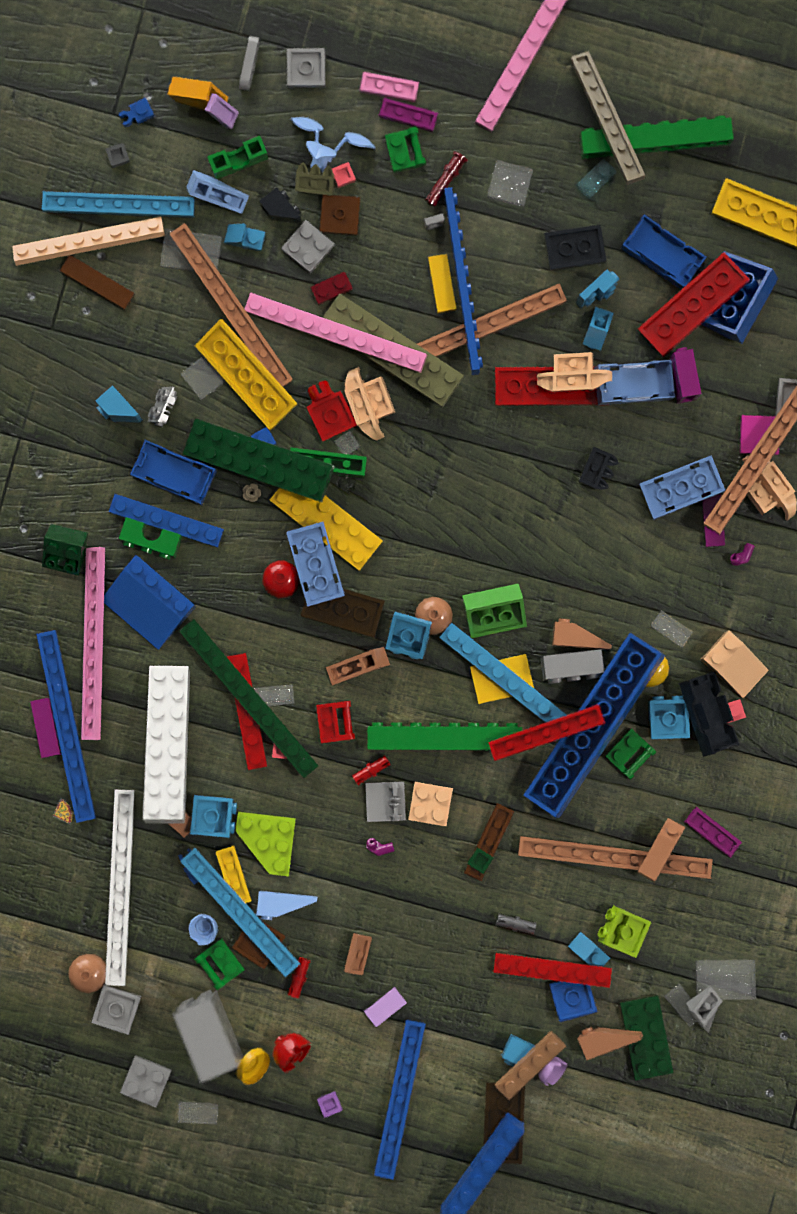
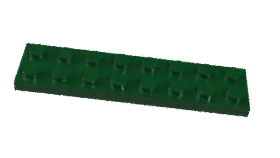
M197 418L194 420L183 454L321 503L335 468L334 465Z

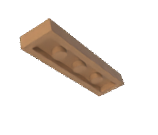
M550 1031L495 1083L496 1088L510 1100L566 1047L565 1043Z

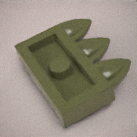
M302 162L296 172L295 191L332 196L335 179L332 168L328 165L321 174L319 166L315 164L310 172H308L307 166Z

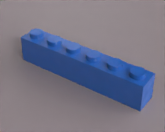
M507 1112L442 1203L441 1214L467 1213L524 1133L523 1122Z

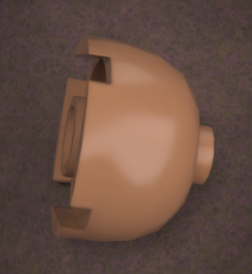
M430 597L419 603L415 610V617L432 622L429 635L442 634L452 623L453 613L450 605L445 600L438 597Z
M95 954L80 955L69 967L68 977L71 985L82 993H92L99 990L105 984L106 963Z

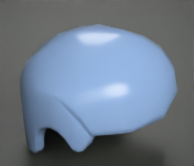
M207 914L195 916L190 921L188 927L190 938L195 940L198 945L210 944L218 933L216 921Z

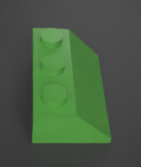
M519 584L462 595L471 638L527 627L524 601Z

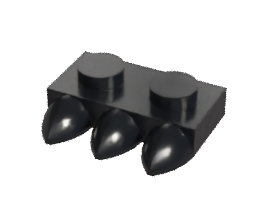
M593 447L578 482L595 490L607 489L609 486L601 477L609 478L614 476L612 470L606 465H618L617 458L608 452Z

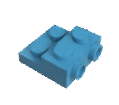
M607 269L579 295L576 304L582 308L584 305L587 307L595 301V297L599 301L603 298L607 300L614 293L619 277L613 271L610 273Z
M395 612L385 649L390 650L394 654L402 653L408 655L412 659H423L432 622Z
M664 696L652 697V700L648 701L651 739L690 738L689 713L683 696H671L672 700H664Z
M194 795L190 834L229 838L230 834H234L235 822H232V814L236 815L237 803H234L232 798Z

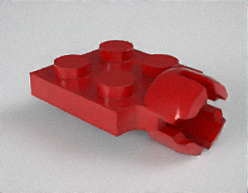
M326 380L318 382L322 392L320 394L315 384L308 388L312 404L306 407L322 442L357 426L342 392L334 393Z

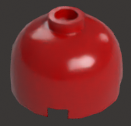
M285 560L270 563L262 575V584L265 590L271 596L278 599L292 596L300 585L297 568Z
M298 1033L281 1035L274 1042L273 1058L284 1073L290 1072L295 1068L294 1063L298 1060L301 1063L311 1049L309 1045L311 1043Z

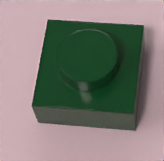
M477 847L467 864L484 874L494 857Z

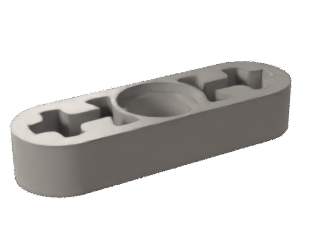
M249 37L239 89L250 90L260 38Z

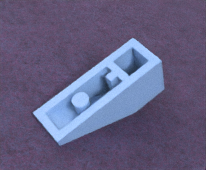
M193 170L187 185L189 195L241 214L249 198L247 194Z
M259 891L257 915H261V919L272 920V917H277L317 902L318 896Z

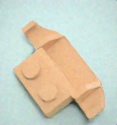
M592 352L554 355V372L537 375V385L551 392L594 390L604 383L612 381V371L593 370Z
M354 368L347 374L344 391L357 426L365 434L377 441L385 437L378 425V419L396 412L383 377H378L365 383L361 378L360 368Z
M749 455L743 458L742 460L745 462ZM770 461L747 496L761 515L774 506L777 508L782 507L785 512L786 521L796 513L797 501L794 494L796 491L774 461Z

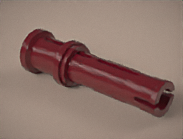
M454 151L452 159L448 165L444 166V172L425 199L431 206H436L444 193V188L449 186L453 178L458 177L459 170L464 163L468 162L467 158L462 154Z

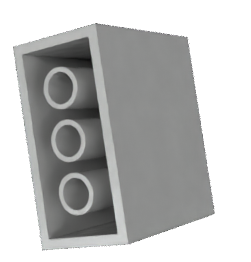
M211 990L201 993L196 1000L192 997L183 1001L178 1006L174 1018L200 1081L204 1082L238 1067L243 1058V1053L217 991L212 993Z

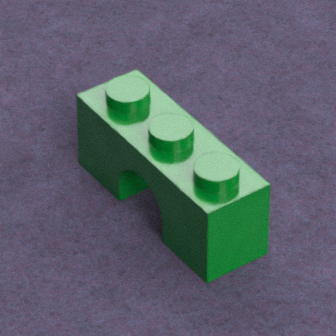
M261 136L242 142L243 145L237 150L226 152L224 149L207 156L215 179H220L268 160V154Z
M128 517L125 518L119 540L123 541L122 545L133 548L135 545L141 547L140 551L152 554V551L159 553V557L170 560V557L176 558L182 540L180 534L162 529L158 539L149 541L144 536L145 523Z

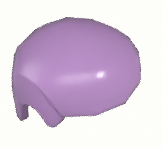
M554 1057L538 1072L540 1081L548 1086L547 1083L554 1085L565 1072L567 1064L560 1058Z

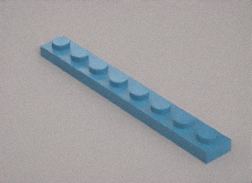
M43 191L42 197L43 212L194 218V197Z
M453 623L439 637L545 723L566 716L563 711Z
M196 848L180 861L285 977L300 964Z

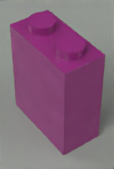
M687 347L678 348L669 360L672 362L677 404L696 401L702 393L693 349L687 350Z

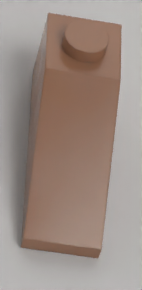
M559 619L558 622H554L552 646L611 650L612 645L577 624L570 623V619Z
M381 647L326 667L331 684L335 685L389 666L390 663L385 648Z
M668 818L637 873L655 882L678 843L685 827Z
M588 1027L581 1031L582 1034L579 1035L578 1040L586 1059L589 1060L639 1041L643 1034L639 1031L601 1027L593 1029Z

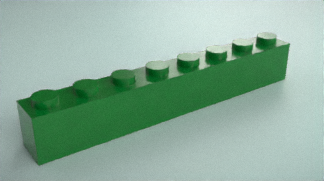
M717 116L714 119L701 117L697 118L696 121L681 119L676 123L662 121L655 125L642 123L640 126L634 127L630 124L623 125L635 154L731 145L734 140L731 117L726 118V116ZM587 128L581 132L579 138L582 159L613 156L602 130Z
M374 722L372 726H368V750H491L488 742L520 732L522 727H518V723H506V727H499V723H487V727H479V723H468V727H460V723H449V727H441V723H429V726H422V723H410V726H402V723H391V726H383V723Z

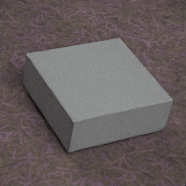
M443 213L425 218L424 225L426 230L443 226L445 220Z

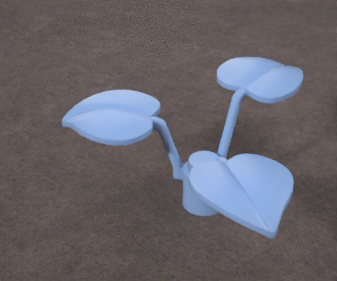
M306 117L291 118V121L299 128L314 132L315 141H307L306 146L313 157L310 167L312 168L313 165L317 164L321 172L324 171L327 163L331 162L333 157H336L337 151L345 142L359 147L373 148L374 150L376 148L364 136L348 132L345 133V137L333 150L318 143L319 131L323 130L321 124Z

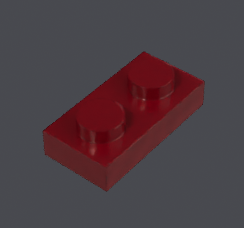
M345 271L310 287L318 305L336 298L339 294L343 295L353 290Z

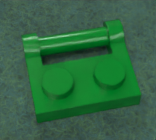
M418 127L385 135L393 173L426 165L418 139ZM408 137L411 138L416 160L410 161L405 140Z
M631 728L605 757L631 780L634 777V773L650 756L655 755L656 750ZM642 746L645 751L627 769L624 764Z
M223 938L194 959L214 983L213 987L216 991L245 970ZM207 956H211L225 975L222 980H220L205 959Z

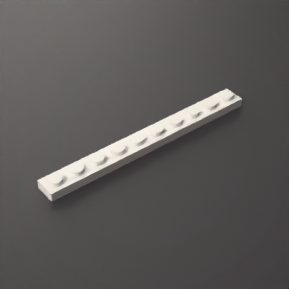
M115 790L105 985H126L135 790Z

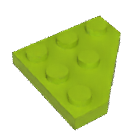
M238 812L236 832L266 871L271 875L289 876L296 818Z

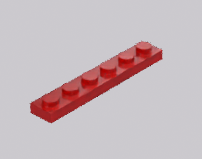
M247 654L227 656L230 662L252 686ZM235 698L248 770L268 767L260 726Z
M595 705L488 743L494 761H498L606 723L600 705Z
M496 953L494 973L610 988L612 968Z

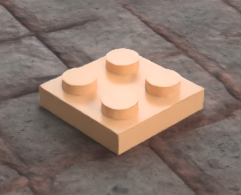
M415 782L408 820L447 826L453 788Z

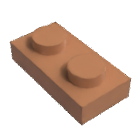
M353 933L344 972L363 975L372 937Z

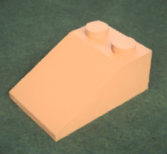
M726 631L700 659L742 698L769 671L748 647L730 631Z

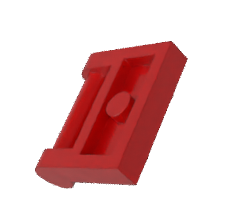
M351 701L316 705L321 743L355 739L350 715ZM337 708H342L345 728L344 735H339Z

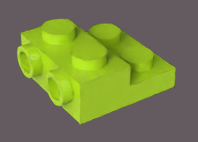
M613 905L612 909H608L605 918L607 921L605 926L601 927L598 931V941L636 958L651 922Z

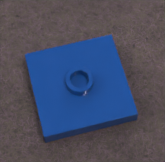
M562 981L549 984L559 1022L597 1013L590 985Z

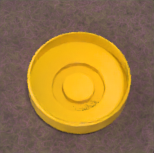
M261 1048L249 1051L237 1067L238 1079L246 1085L260 1080L269 1067L270 1057L268 1053Z

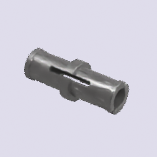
M498 914L496 926L510 928L514 932L519 930L534 935L536 922L522 920L518 916L514 918Z

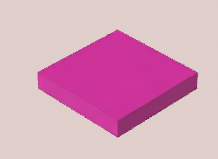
M741 416L740 454H751L775 419L774 416ZM779 448L774 455H779Z

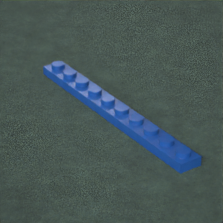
M452 187L444 188V198L471 374L477 375L480 372V368H483L482 357H478L477 350L480 349L479 338H475L474 331H477L476 320H472L471 314L474 313L473 301H469V295H472L471 285L466 282L469 272L468 266H464L463 259H466L465 247L461 248L460 241H463L462 229L458 230L460 214L459 211L455 210V205H458L457 194H453Z
M57 631L39 633L36 635L76 823L96 819Z

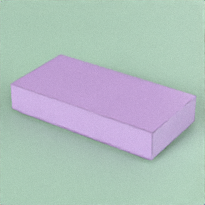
M213 93L205 109L208 114L229 129H232L239 113L220 96Z
M394 987L364 1012L375 1027H377L407 1002Z

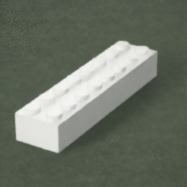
M149 666L143 813L145 823L185 824L190 670L188 666Z

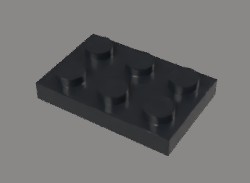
M601 225L544 233L550 271L604 264L607 262Z

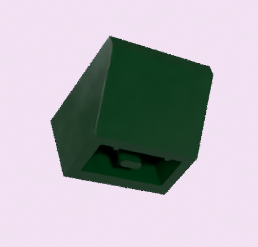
M51 524L44 537L42 567L79 576L87 548L88 533Z

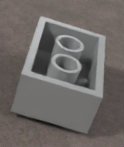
M602 650L541 657L543 681L548 680V684L560 683L561 679L567 678V682L581 680L580 677L586 676V680L600 678V674L604 673Z

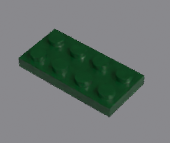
M655 995L620 1002L625 1030L639 1031L643 1034L641 1040L628 1044L635 1081L674 1073L659 996Z

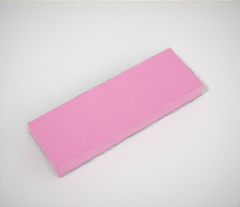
M363 72L360 92L415 102L419 82Z

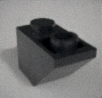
M276 187L259 201L261 208L272 221L301 222L300 210L296 205L292 206L288 200L290 198L284 190L280 191Z

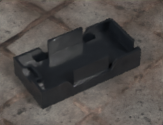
M716 672L679 683L703 757L740 745L734 726L727 724V722L734 720L726 695L718 697L721 687Z

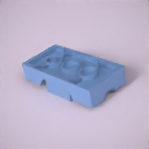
M671 360L620 365L617 363L597 365L594 367V370L617 368V370L612 371V381H608L599 388H596L598 405L672 400L675 398Z
M712 455L639 484L653 520L726 491ZM699 464V467L690 469V466ZM663 477L664 481H661L656 484L654 483V481ZM710 491L711 495L702 498V494ZM671 506L675 507V509L670 510L668 512H666L665 510L666 508H669Z
M324 522L286 532L307 606L345 596ZM326 536L327 546H324L322 537ZM293 545H296L298 550L296 555L294 554ZM335 573L337 574L338 583H335L333 578ZM304 582H307L309 591L305 592Z

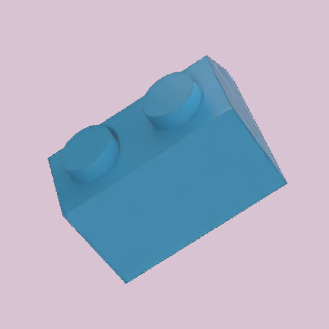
M113 385L96 400L99 405L96 408L106 420L110 418L115 422L135 423L142 421L139 414Z

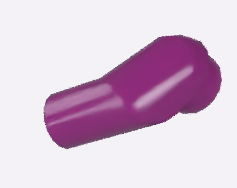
M746 543L743 552L734 553L730 556L731 563L735 566L748 563L755 546Z
M369 838L366 842L367 849L377 856L394 852L392 842L382 845L374 838Z

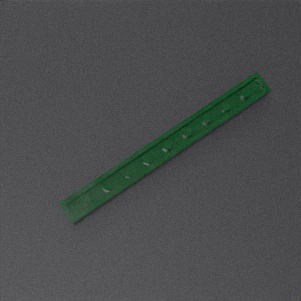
M193 619L179 631L301 776L305 778L319 765L196 620Z

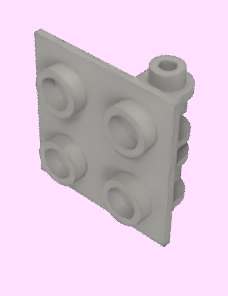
M162 387V389L158 390L155 397L157 400L154 407H151L148 413V417H150L149 423H156L155 425L163 427V424L166 425L169 415L164 413H171L166 410V407L172 409L171 405H174L177 399V392L174 391L175 387Z
M404 782L366 783L367 822L406 820Z

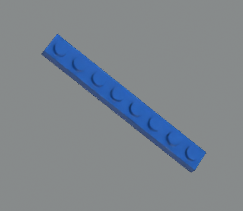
M406 1019L374 1176L394 1179L425 1029V1023Z

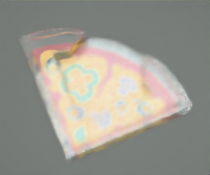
M60 798L53 817L71 824L73 818L72 809L64 799Z

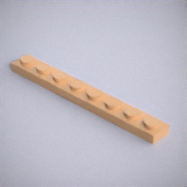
M157 217L12 247L14 261L17 266L165 236L162 218Z

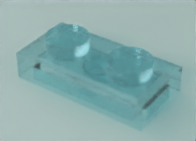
M603 159L576 186L590 199L617 171Z

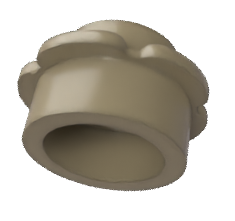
M252 483L243 488V498L246 501L256 502L261 496V490L258 489L256 484Z

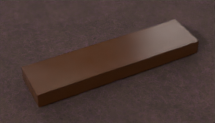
M71 255L68 256L60 269L61 273L126 310L135 295L132 291Z
M497 803L476 848H480L493 857L515 811ZM469 864L464 871L465 874L479 881H482L485 873L482 874Z

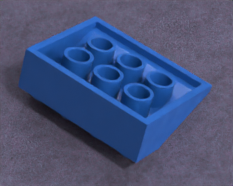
M725 252L750 281L707 318L702 325L726 338L743 343L776 284L778 277L772 268Z
M137 555L123 569L104 595V603L158 650L196 608L191 601Z

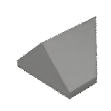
M710 986L687 1002L690 1012L708 1033L722 1000L712 986Z

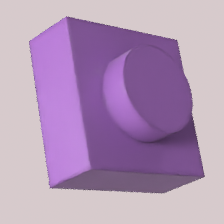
M336 1091L317 1098L324 1118L343 1110Z

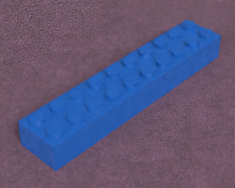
M629 633L579 710L600 705L606 724L560 739L524 796L554 817L560 818L666 655L632 633Z

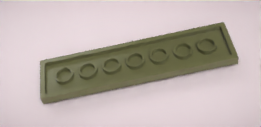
M342 294L337 296L322 317L426 353L428 356L422 372L419 373L359 352L442 408L464 378L463 374Z

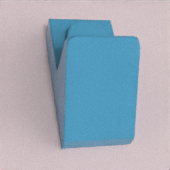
M229 224L224 243L261 252L265 232L247 228L246 224Z
M581 932L568 945L588 965L603 967L610 959L608 955Z

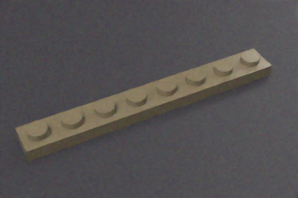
M589 51L572 56L571 63L626 184L645 179V173Z

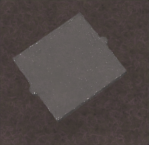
M204 356L195 363L192 362L191 366L181 373V376L201 400L211 392H215V389L226 381Z

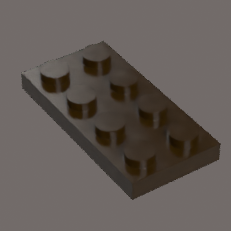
M343 589L345 596L312 606H307L305 600L301 617L372 638L375 637L385 603L384 600Z
M486 1082L483 1146L507 1112L524 1123L525 1086L509 1100L496 1088V1082ZM523 1134L502 1163L522 1164Z

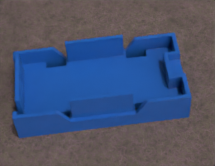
M646 215L642 216L621 247L622 250L681 290L690 282L706 259V256L691 246H686L685 242L666 229H662L658 223Z
M145 440L130 475L202 506L216 474V469ZM159 449L165 451L166 455L159 453L157 451ZM196 464L201 466L202 468L200 470L198 468L193 467V465ZM146 477L154 479V481L151 482L147 480ZM181 492L188 493L190 496L182 495Z

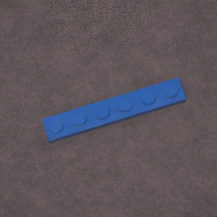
M114 494L109 513L124 518L128 517L161 530L165 529L216 548L219 547L224 532L222 528Z

